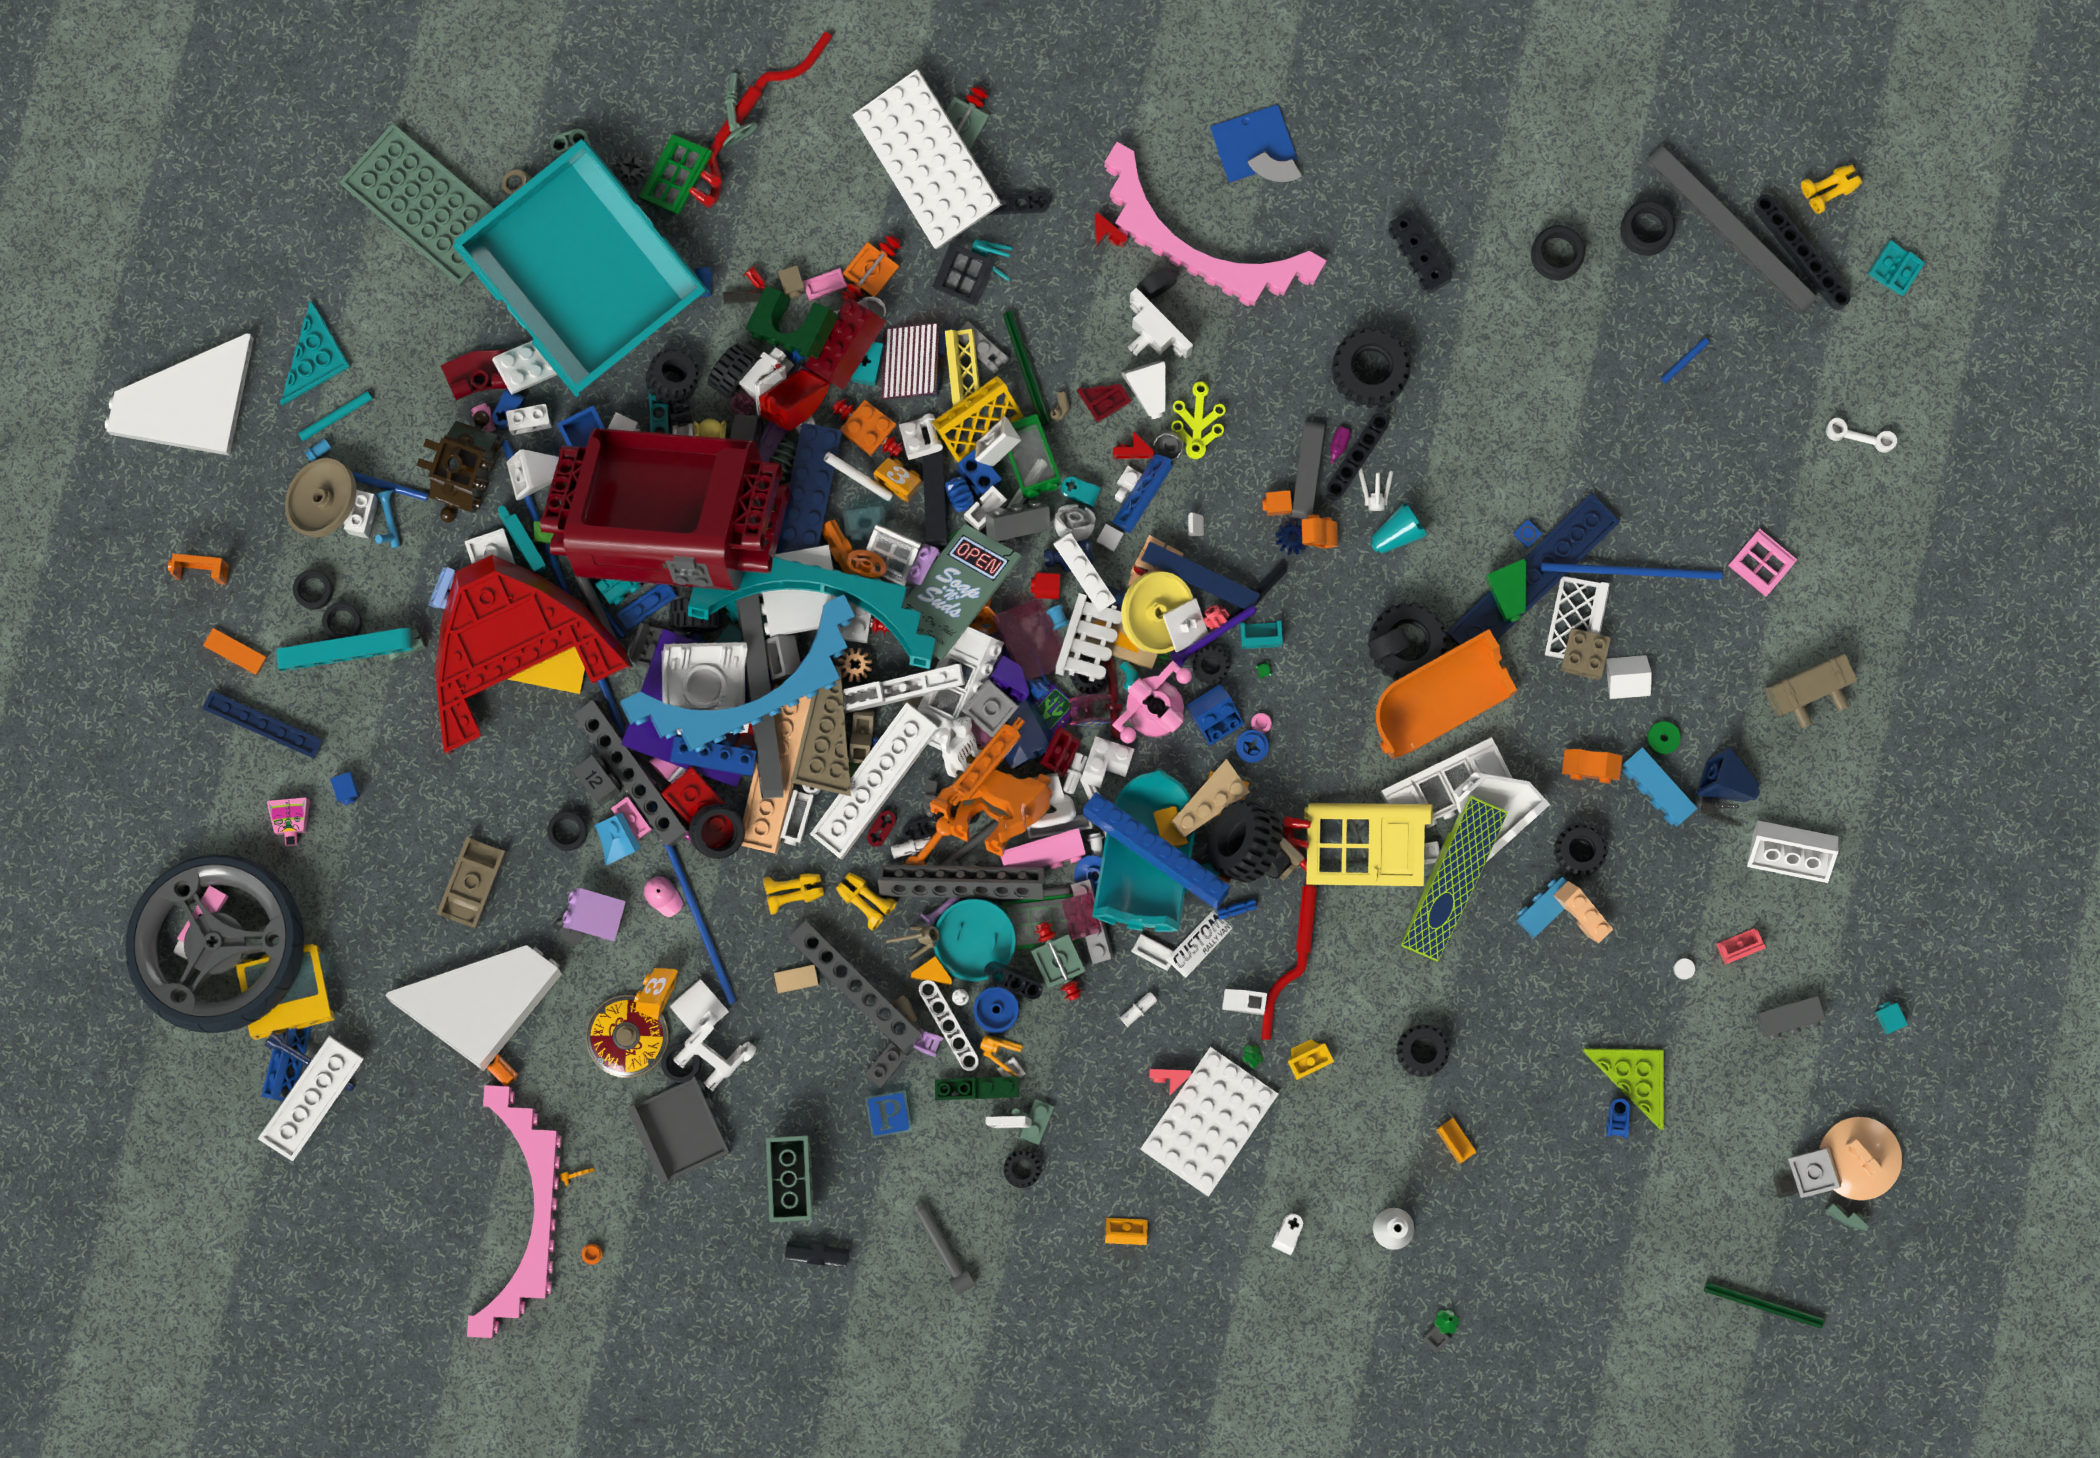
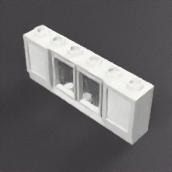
M970 627L965 630L944 659L939 660L936 667L938 669L961 664L965 685L928 693L929 695L923 696L917 709L936 724L939 729L942 727L947 728L951 736L950 741L955 738L956 733L946 723V720L954 721L957 718L966 716L961 710L992 673L993 666L1004 642ZM934 735L928 744L941 750L942 737L937 739Z
M1491 737L1382 790L1380 794L1385 804H1433V824L1425 825L1426 829L1437 824V819L1444 817L1446 820L1456 815L1454 811L1458 810L1453 791L1474 772L1512 778Z

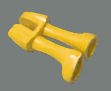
M1853 165L1834 169L1831 176L1817 183H1813L1810 179L1801 181V188L1806 199L1834 184L1837 185L1830 191L1809 200V204L1814 212L1817 214L1824 212L1825 204L1841 194L1848 195L1862 183L1860 176L1849 180L1846 178L1856 171Z
M849 872L845 879L851 886L853 885L856 888L855 891L852 892L850 888L841 882L836 887V890L847 904L852 902L864 912L868 918V928L874 931L882 923L884 916L870 907L860 895L862 894L875 904L886 916L896 907L897 902L892 898L884 899L879 897L866 886L867 881Z
M800 874V877L797 879L779 882L774 881L771 877H764L763 883L766 895L782 890L800 888L796 892L767 897L770 915L777 914L779 907L783 904L804 900L808 903L823 896V887L807 890V885L822 882L820 874Z

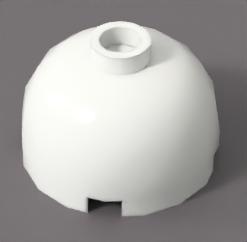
M1076 504L1060 507L1054 521V527L1058 536L1062 537L1070 532L1076 541L1087 539L1094 530L1096 519L1094 513L1086 507L1085 510L1078 508L1079 505Z

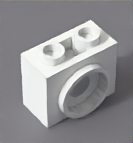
M356 490L353 508L344 522V529L348 534L369 539L379 501L374 494Z

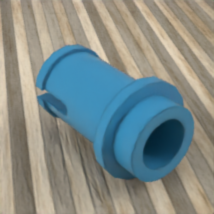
M322 439L311 449L307 448L308 451L305 454L312 462L332 448L325 439Z

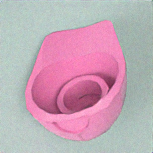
M655 876L646 882L644 897L652 907L666 917H672L682 909L683 901L669 879L664 876Z

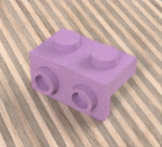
M924 544L906 580L914 586L921 585L929 568L941 554L938 552L939 550Z

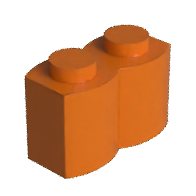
M1308 515V519H1302V544L1317 548L1338 547V522L1332 521L1330 517L1320 518V515Z

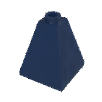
M1728 748L1708 758L1696 794L1705 797L1748 802L1756 800L1760 790L1758 789L1759 783L1733 750Z

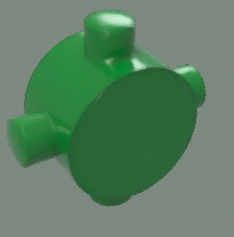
M1268 662L1260 666L1256 665L1255 668L1258 669L1259 674L1258 678L1262 679V677L1272 675Z

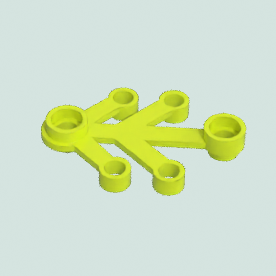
M1202 381L1196 382L1192 389L1193 395L1196 397L1194 418L1185 409L1184 402L1176 401L1173 404V411L1179 414L1193 430L1192 439L1183 429L1181 421L1176 420L1171 425V430L1176 431L1182 436L1186 443V453L1192 459L1203 457L1206 452V446L1216 437L1222 436L1224 432L1221 424H1215L1212 427V431L1201 439V431L1218 417H1222L1226 410L1224 405L1217 404L1214 406L1213 411L1202 419L1204 397L1208 395L1209 391L1208 385ZM1203 386L1205 390L1198 392L1197 387ZM1181 404L1183 409L1176 410L1175 406ZM1216 408H1222L1223 413H1216ZM1179 424L1181 429L1175 430L1173 426ZM1216 427L1221 428V433H1215L1214 429ZM1194 445L1199 446L1200 450L1198 452L1192 450Z

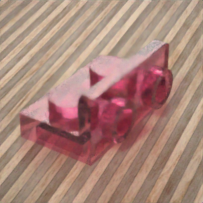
M1091 893L1061 901L1072 941L1102 932L1099 920L1092 917L1094 901Z

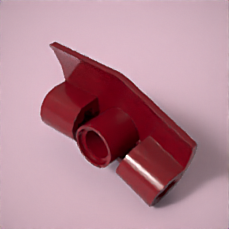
M509 350L472 351L442 364V371L455 400L457 401L487 389H507L493 362V358ZM478 377L486 378L485 382L481 385L476 384L475 380Z

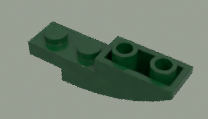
M1018 1076L935 1080V1100L1020 1097Z

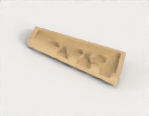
M1226 759L1171 822L1182 838H1184L1220 814L1229 804L1245 797L1250 791Z

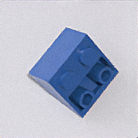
M1220 684L1186 705L1191 718L1209 746L1244 725L1231 697Z

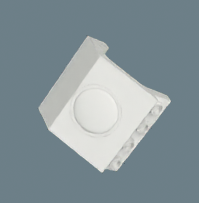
M747 642L664 644V650L662 651V702L689 710L711 711L744 705ZM749 724L745 725V730L739 733H748Z

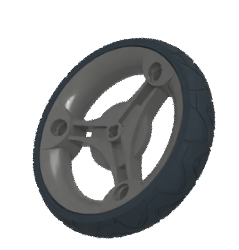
M214 854L195 857L183 861L161 874L151 883L138 900L126 932L125 956L130 978L143 1001L165 1021L177 1027L201 1033H219L240 1029L267 1015L282 1001L291 989L300 970L304 955L305 937L303 921L295 899L286 885L270 870L262 867V865L252 860L231 855ZM209 885L232 886L253 896L263 906L270 919L264 932L244 931L240 923L233 917L219 912L210 913L201 901L206 887ZM189 887V894L183 896L184 890ZM195 902H197L203 913L197 919L194 918L190 907ZM177 905L183 906L190 923L184 938V952L188 959V965L179 983L170 984L160 968L157 944L159 932L166 916ZM279 937L278 944L272 946L273 939ZM246 939H262L263 945L246 946ZM266 952L270 956L269 962L259 979L240 995L220 1002H202L199 998V991L211 975L222 974L231 970L240 962L244 955ZM196 970L201 971L191 989H189L187 986ZM186 993V999L180 1002V995Z

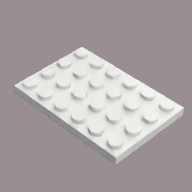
M1210 1047L1140 1150L1209 1197L1278 1096V1093Z

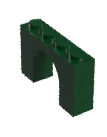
M766 286L745 327L751 333L750 337L759 342L763 339L773 347L782 346V349L790 353L796 351L800 356L807 359L809 357L818 359L838 315L829 307L813 303L800 328L791 333H781L780 322L791 299L782 291Z

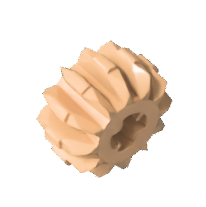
M850 648V655L844 652L843 657L845 659H838L840 664H844L839 666L841 671L846 670L842 674V678L849 674V682L853 681V676H856V681L860 682L859 675L866 679L868 676L864 671H872L871 667L865 666L871 664L872 660H864L868 657V653L866 652L861 656L860 648H858L857 654H854L853 648ZM850 662H860L858 666L860 668L858 670L856 668L851 669Z

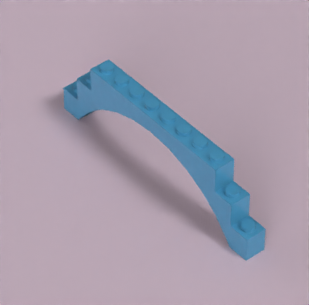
M844 594L826 602L823 605L816 637L807 656L797 670L781 686L758 700L738 707L721 710H689L665 704L642 692H638L621 700L620 704L630 725L634 723L637 726L647 722V717L650 716L660 738L665 736L666 739L677 735V730H679L689 751L695 750L696 753L706 749V744L713 740L716 744L726 739L725 735L733 732L735 735L745 730L744 726L749 723L753 726L762 722V717L767 714L772 717L782 712L780 708L786 705L791 708L799 704V699L805 696L807 699L818 695L817 690L823 687L828 690L836 686V681L840 677L830 657L832 656L833 659L844 655L843 650L847 648L837 626L839 625L840 628L851 624V619L855 615Z

